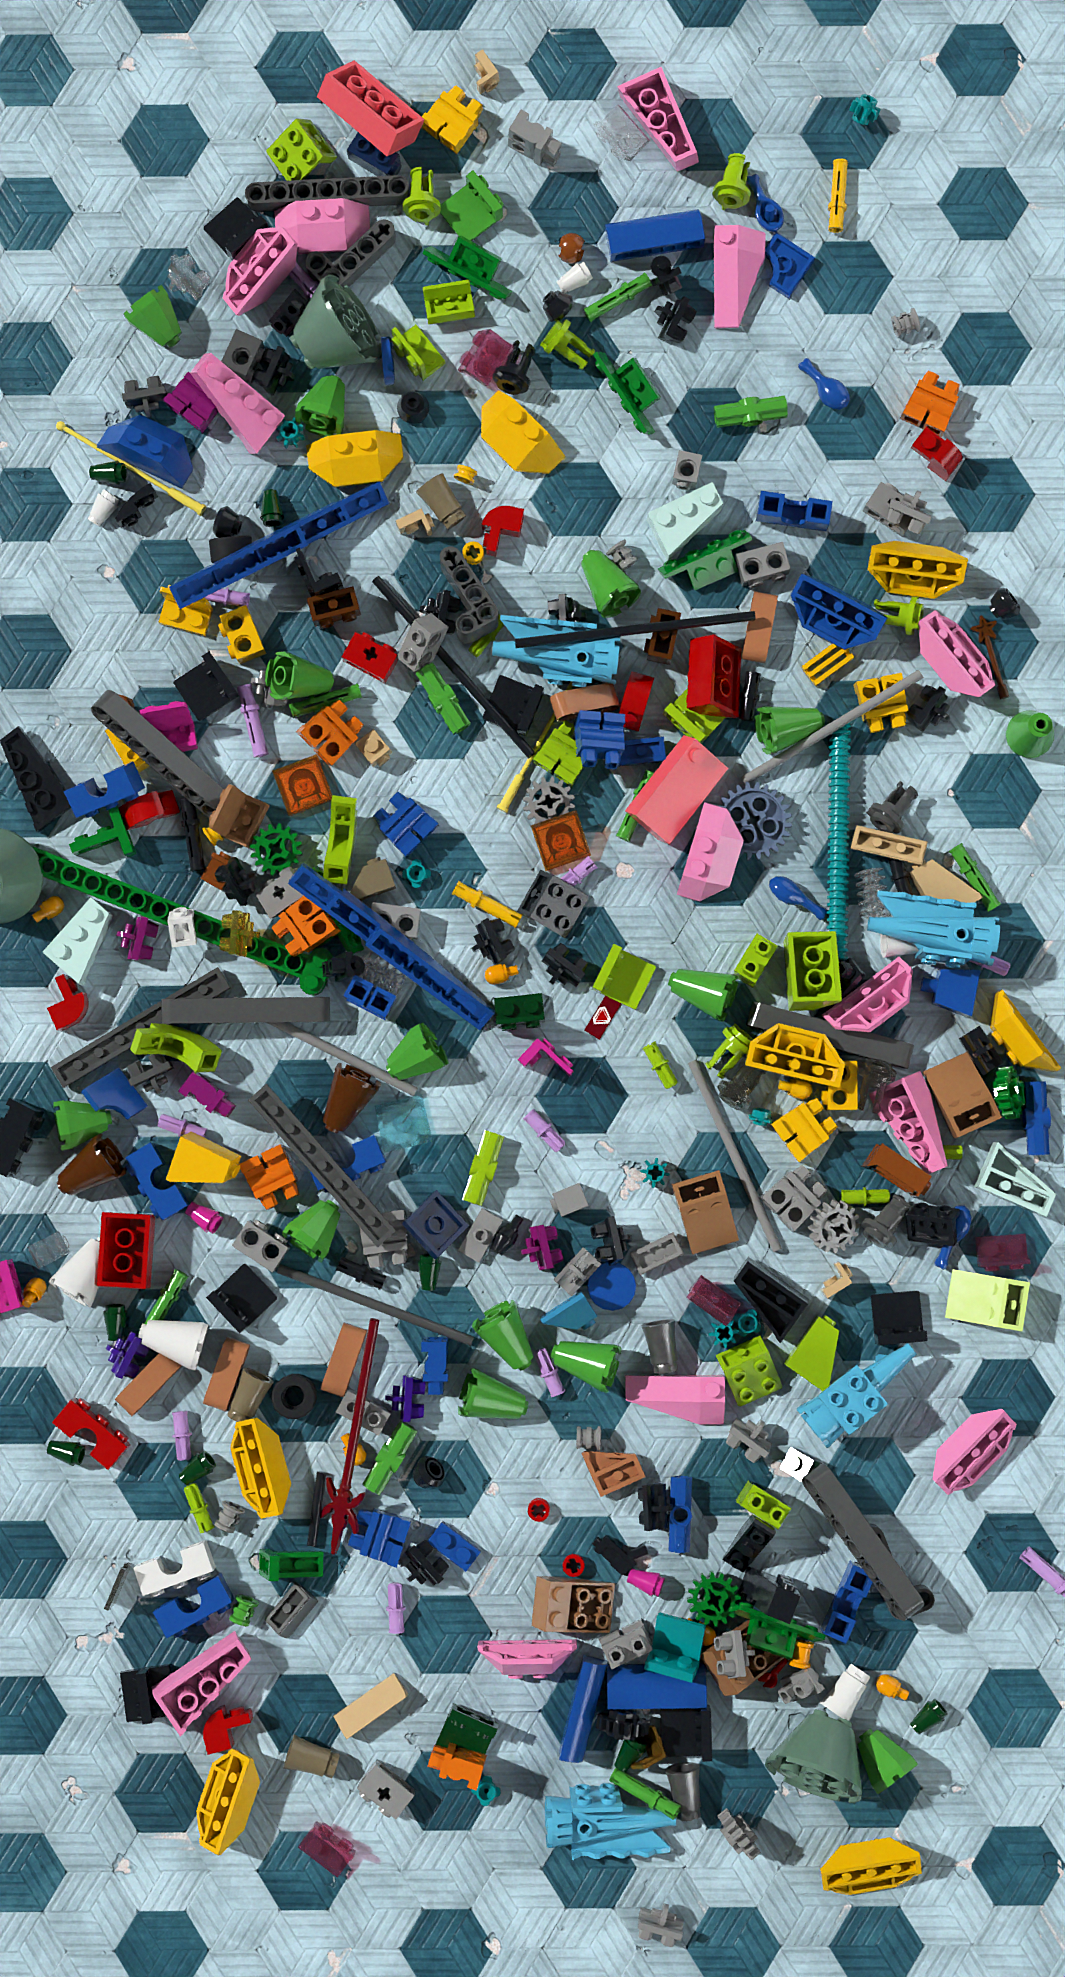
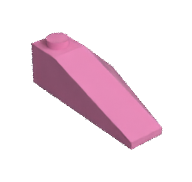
M741 225L715 226V329L739 328L749 302L751 290L755 286L760 266L765 259V232Z
M921 1071L903 1077L869 1094L878 1116L883 1122H888L895 1131L893 1133L894 1136L906 1144L909 1148V1154L923 1171L931 1174L948 1166L931 1093Z
M625 1375V1400L699 1425L724 1424L725 1377L723 1375Z

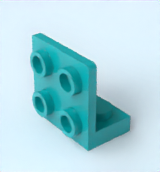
M661 1612L658 1613L652 1651H650L645 1661L644 1669L692 1683L699 1668L706 1626Z

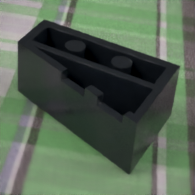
M8 1098L6 1105L10 1107L5 1117L0 1118V1174L5 1177H12L13 1174L16 1175L22 1166L20 1159L24 1152L28 1153L34 1141L31 1138L35 1130H40L45 1118L42 1117L43 1111L19 1099Z
M749 1256L734 1276L735 1284L773 1332L779 1343H781L809 1304V1299Z
M750 1566L746 1569L738 1590V1594L747 1597L746 1600L748 1602L756 1601L755 1607L764 1614L788 1624L791 1623L801 1596L791 1578L782 1574H778L775 1577Z

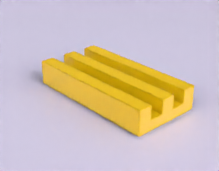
M832 643L801 668L816 687L854 659V655L849 652V649L839 647L840 650L810 671L809 667L839 647ZM842 654L846 656V658H844L834 667L829 669L819 678H815V674H817L823 668L828 666Z

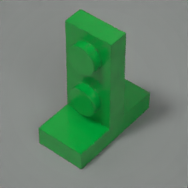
M118 806L108 810L114 828L111 829L110 826L98 829L95 835L88 837V834H84L74 838L75 842L69 844L74 855L77 856L116 841L120 842L126 857L137 854Z
M259 1549V1574L268 1581H279V1578L323 1577L324 1552H273L270 1549Z

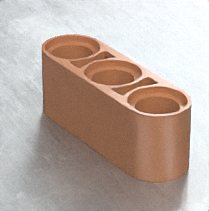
M754 591L750 611H755L756 619L755 621H748L741 659L760 663L766 662L778 599L777 595Z
M610 683L562 691L550 697L558 722L576 719L580 710L604 714V712H612L620 707L614 685Z
M345 1322L343 1323L321 1390L344 1398L367 1330Z
M226 1337L203 1404L227 1412L248 1355L250 1344Z
M159 1353L125 1387L115 1400L131 1416H134L182 1365Z

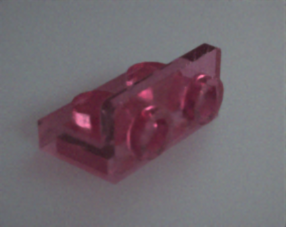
M491 329L476 333L472 339L473 345L471 349L462 355L459 361L461 365L458 368V371L461 373L466 372L483 386L489 385L495 368L502 364L512 347L511 344Z
M1026 1234L975 1237L978 1266L985 1267V1271H999L1000 1266L1009 1265L1010 1270L1024 1269V1264H1030V1258L1027 1256Z
M702 1275L691 1286L686 1297L725 1326L732 1320L741 1304Z
M316 1821L298 1848L338 1877L348 1862L354 1858L356 1850L353 1849L354 1845L349 1840L343 1837L340 1839L333 1834L334 1830L324 1822L320 1824Z

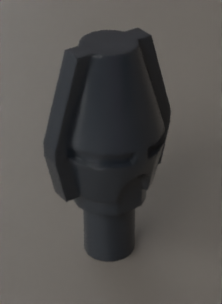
M516 1214L510 1224L507 1223L506 1226H502L496 1232L490 1249L502 1256L515 1244L519 1236L517 1229L524 1219Z

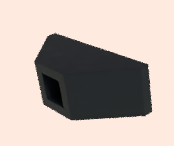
M752 1514L739 1530L722 1560L733 1568L744 1572L775 1536L776 1531L774 1527Z

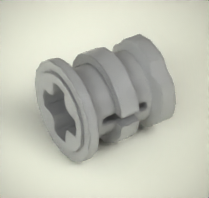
M911 308L908 314L903 312L900 313L899 317H891L896 337L901 336L904 332L909 334L913 329L917 332L920 331V321L914 308Z
M625 539L615 544L606 553L607 556L612 555V561L618 564L622 571L638 560L636 556H632L630 547L627 548L625 546L627 542ZM619 552L622 553V555L625 557V560L622 558Z
M577 1426L576 1449L586 1446V1449L596 1447L600 1451L601 1426H598L597 1429H592V1427L581 1429V1426Z
M223 1501L224 1509L220 1510L218 1514L220 1518L216 1520L214 1525L225 1532L234 1533L236 1529L234 1526L240 1521L239 1515L244 1514L245 1510L235 1503Z

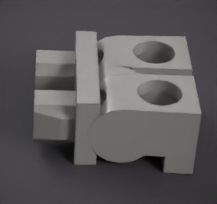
M521 109L509 128L508 147L530 159H534V163L539 166L545 161L554 167L561 155L559 150L562 143L553 138V130L549 127H546L544 130L541 124L529 122V114Z
M803 1165L796 1168L793 1172H787L768 1191L759 1197L773 1213H777L787 1205L777 1217L791 1232L795 1231L821 1204L820 1200L827 1192V1189L819 1182H816L810 1189L803 1184L811 1175Z
M405 1210L382 1213L396 1232L379 1247L360 1228L363 1253L367 1255L370 1268L384 1266L382 1253L391 1252L393 1265L406 1263V1250L409 1249L407 1229L402 1225L406 1220Z
M642 1619L622 1627L624 1633L622 1636L619 1630H616L598 1638L611 1669L652 1651V1641Z

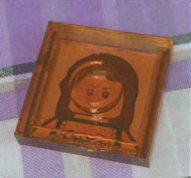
M317 754L272 771L289 817L332 800L333 795Z
M576 810L531 825L545 871L591 856Z

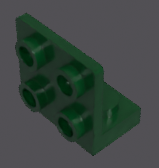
M542 993L494 998L497 1028L502 1027V1031L517 1030L516 1025L525 1024L526 1029L541 1027L540 1023L545 1022Z
M453 1703L435 1745L448 1748L449 1743L457 1744L456 1749L465 1748L486 1754L492 1738L494 1739L498 1730V1723Z

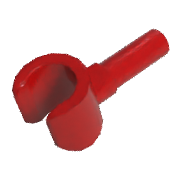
M782 1659L770 1673L766 1672L758 1678V1681L765 1682L763 1687L774 1688L777 1685V1675L789 1662L788 1659Z

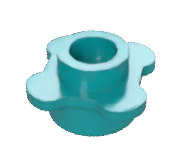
M415 859L408 869L402 871V876L409 879L414 888H419L425 879L430 878L431 871L425 869L419 859ZM416 871L419 872L418 876L414 875Z
M754 1107L752 1113H749V1119L753 1120V1124L767 1126V1123H773L772 1111Z
M749 1309L746 1313L734 1315L733 1320L738 1325V1334L745 1337L748 1333L760 1331L761 1325L757 1322V1312L755 1310ZM748 1320L750 1322L749 1325H745V1321Z
M489 1775L483 1777L477 1791L471 1789L483 1806H488L495 1797H499L501 1794L500 1787L495 1786L492 1782V1777ZM485 1788L489 1790L487 1793L484 1792Z

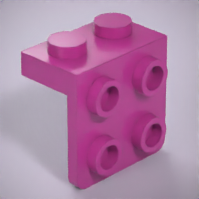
M174 701L168 705L148 706L145 709L139 710L140 715L182 752L198 749L195 724L186 702Z

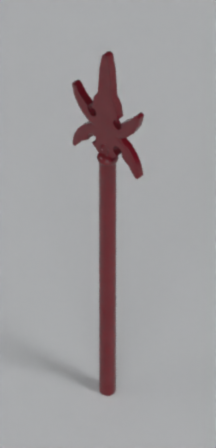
M370 1318L340 1489L335 1488L331 1477L326 1478L327 1491L333 1502L323 1508L320 1518H324L327 1514L333 1512L334 1509L335 1513L332 1514L331 1554H337L343 1530L348 1522L353 1533H359L358 1521L352 1508L361 1504L365 1492L360 1493L350 1501V1497H353L350 1490L352 1488L351 1481L380 1321L375 1318Z

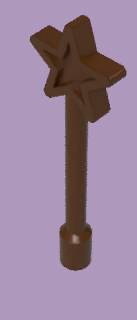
M981 615L979 617V625L971 627L970 631L978 633L979 643L983 639L985 640L998 684L1000 700L1009 697L1006 685L1003 683L990 639L996 638L992 628L996 625L997 621L987 623Z

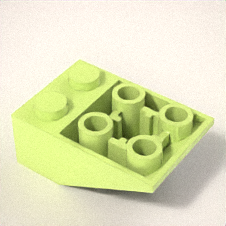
M952 1269L945 1318L1023 1331L1030 1282Z

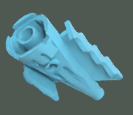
M500 615V620L516 639L597 629V623ZM620 636L517 649L515 648V641H493L492 656L539 666L544 672L543 679H548V684L562 685L564 680L572 681V686L586 687L587 683H592V679L616 684V679L612 678V674L617 675L619 646L615 645V641H620ZM581 652L586 654L587 658L584 661H580L577 658V655Z
M877 891L878 899L892 917H869L867 931L913 943L919 950L915 955V959H920L922 964L936 965V962L946 963L945 966L949 968H960V965L963 966L972 960L988 966L993 965L995 959L990 957L991 953L997 952L1000 925H996V923L999 921V918L973 917L977 903L959 902L954 899H937L931 896H916L905 892Z
M908 1343L889 1355L877 1354L875 1356V1363L865 1369H860L856 1364L818 1396L799 1406L796 1410L802 1414V1418L816 1436L821 1439L825 1447L829 1448L844 1431L848 1435L852 1434L888 1405L880 1392L917 1354Z
M603 1783L600 1786L578 1784L575 1787H569L570 1798L545 1796L547 1848L570 1845L572 1860L580 1856L600 1859L606 1855L625 1858L634 1854L647 1858L654 1854L670 1852V1845L653 1829L676 1826V1818L672 1820L656 1809L652 1810L647 1807L626 1805L621 1801L618 1785Z

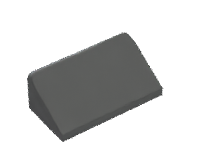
M295 1582L265 1618V1621L279 1636L289 1638L315 1607L318 1600L298 1582Z

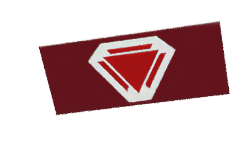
M605 996L584 1031L600 1040L621 1003Z

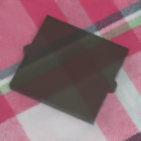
M127 1562L121 1567L104 1607L105 1610L109 1611L115 1605L132 1565L131 1563Z

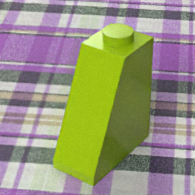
M816 1315L784 1361V1364L824 1391L830 1385L839 1330L834 1327L836 1322L826 1315L823 1318Z

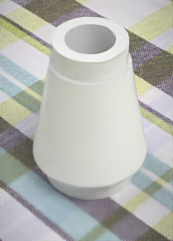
M582 262L579 265L576 263L556 282L561 291L566 293L589 284L588 281L592 280L593 277L585 263Z
M103 489L101 494L98 493L87 519L100 527L119 507L117 504L120 500Z

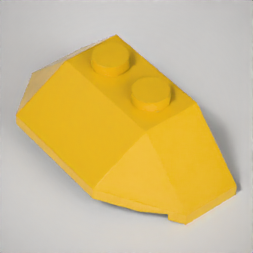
M498 390L482 406L481 438L514 471L549 474L565 459L566 456L551 435L512 397Z
M371 430L330 435L306 445L309 470L334 488L383 482L397 464L404 459L401 434Z
M891 541L872 545L867 569L887 593L935 599L964 582L968 558L943 547Z
M1003 990L995 993L990 1029L993 1031L991 1036L999 1046L1002 1044L1008 1051L1006 1056L1013 1065L1017 1064L1019 1067L1051 1072L1060 1070L1061 1066L1038 1038Z
M780 1023L775 1024L750 1041L745 1062L746 1066L840 1088L845 1063L839 1057L825 1034Z
M257 1417L236 1422L230 1449L242 1495L250 1506L258 1512L257 1514L261 1519L283 1514L291 1487V1480L279 1435Z
M231 1749L212 1763L196 1810L200 1833L199 1844L216 1855H221L244 1831L260 1784L253 1758L236 1749Z
M890 1837L840 1845L820 1869L823 1890H831L844 1895L898 1887L909 1881L913 1876L922 1874L919 1852Z

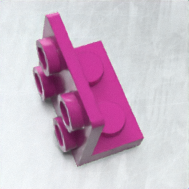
M537 1038L518 1059V1062L524 1068L528 1064L533 1067L542 1057L539 1054L542 1050L567 1075L571 1076L574 1072L570 1069L573 1064L563 1055L560 1058L553 1053L555 1047L545 1038L542 1042Z
M13 1259L0 1262V1314L23 1307L22 1300L24 1297Z

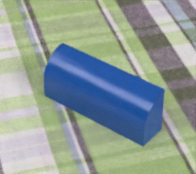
M699 209L604 225L610 262L704 247L705 243L704 228Z
M583 1654L559 1749V1760L571 1763L583 1762L607 1667V1660Z
M699 1663V1668L692 1683L645 1670V1664H622L614 1669H611L610 1664H607L608 1709L707 1708L706 1668L704 1663Z

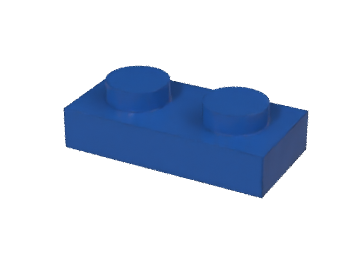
M664 736L625 740V749L620 757L618 767L663 762L666 759Z
M443 1521L427 1540L431 1546L465 1572L481 1553V1550Z

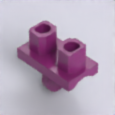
M137 917L133 934H131L133 925L126 923L125 931H117L116 936L123 938L121 943L123 948H128L129 941L131 940L127 959L138 961V959L151 960L153 947L142 945L144 936L156 938L159 925L148 921L146 917Z
M544 1224L529 1227L531 1238L525 1239L527 1248L521 1250V1255L529 1254L530 1262L537 1261L539 1270L554 1268L553 1265L563 1261L560 1248L550 1250L548 1241L557 1239L556 1227H544Z

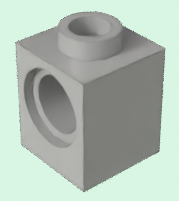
M679 450L672 484L677 485L676 487L681 490L695 489L702 455ZM687 467L693 471V474L691 476H684L680 470Z
M580 1183L553 1193L554 1199L550 1200L554 1213L560 1212L561 1217L589 1206Z

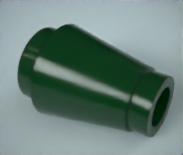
M113 461L91 465L89 475L91 480L119 485L121 482L126 481L127 469L124 463Z
M268 489L263 492L260 519L266 527L280 526L284 519L278 492L274 489Z
M429 1253L421 1254L420 1260L417 1261L421 1289L427 1291L436 1290L442 1261L439 1260V1257L434 1260Z
M108 1304L105 1306L103 1315L109 1341H117L118 1338L123 1339L128 1312L125 1310L124 1304Z
M51 1440L47 1447V1454L74 1466L75 1464L80 1465L82 1463L86 1449L80 1442Z
M206 1451L197 1453L182 1472L179 1473L181 1481L185 1485H189L212 1473L213 1468L216 1467L213 1457Z
M928 1700L913 1721L910 1722V1725L920 1735L922 1732L945 1721L944 1717L948 1714L938 1700Z
M640 1736L636 1737V1740L625 1739L614 1763L615 1767L626 1773L631 1768V1765L646 1752L645 1747L647 1743Z

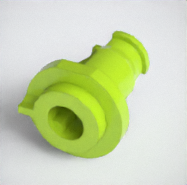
M733 153L728 156L727 160L729 162L725 168L723 180L718 181L713 188L712 195L724 211L726 208L736 209L745 206L750 200L751 192L745 186L748 176L747 168L750 167V162L744 164L746 158L744 154Z
M416 167L410 171L412 179L410 197L403 201V211L411 220L424 222L425 225H429V221L440 214L441 204L438 199L433 197V171L429 170L428 176L422 178V167Z
M565 319L563 323L557 320L540 343V346L547 354L553 349L566 359L580 366L579 369L582 370L588 362L567 347V344L570 343L588 358L596 350H591L584 341L568 330L571 324L569 320Z
M912 596L910 603L881 602L879 599H875L874 605L876 609L899 612V616L884 615L887 617L886 625L905 627L906 635L911 636L914 635L915 630H919V621L924 616V604H919V597Z
M737 1024L731 1027L727 1026L722 1031L726 1039L714 1052L712 1059L705 1063L707 1068L711 1070L726 1050H729L733 1056L717 1074L721 1079L726 1077L725 1074L738 1063L744 1054H748L750 1041L753 1040Z

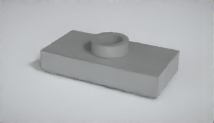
M482 1208L458 1251L480 1262L503 1220Z
M674 1232L630 1252V1255L639 1274L642 1275L684 1255Z

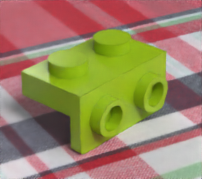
M469 280L422 288L428 325L475 317Z

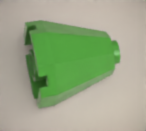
M162 285L158 286L157 293L153 289L130 307L133 310L131 313L127 310L123 313L130 325L161 347L168 345L171 348L181 340L179 336L182 332L168 293Z
M335 375L322 377L298 403L295 410L296 422L298 424L304 422L306 424L305 429L308 432L326 437L334 433L336 435L342 434L345 408V384Z
M424 1023L411 1028L387 1058L388 1065L386 1069L391 1077H397L399 1080L439 1070L449 1064L442 1045L438 1047L434 1041L437 1040V1037Z
M64 1100L53 1102V1108L58 1107V1111L54 1113L59 1142L64 1141L65 1145L60 1146L61 1151L72 1149L90 1140L98 1134L107 1131L108 1125L112 1124L110 1110L101 1109L95 1111L88 1103Z
M320 1200L288 1223L282 1235L285 1238L290 1235L292 1237L290 1243L313 1259L318 1255V1261L322 1263L328 1255L341 1215L338 1212L339 1207L330 1200L326 1202Z
M870 1728L859 1736L861 1742L858 1743V1747L871 1786L877 1794L887 1789L918 1765L911 1754L878 1729L873 1732Z

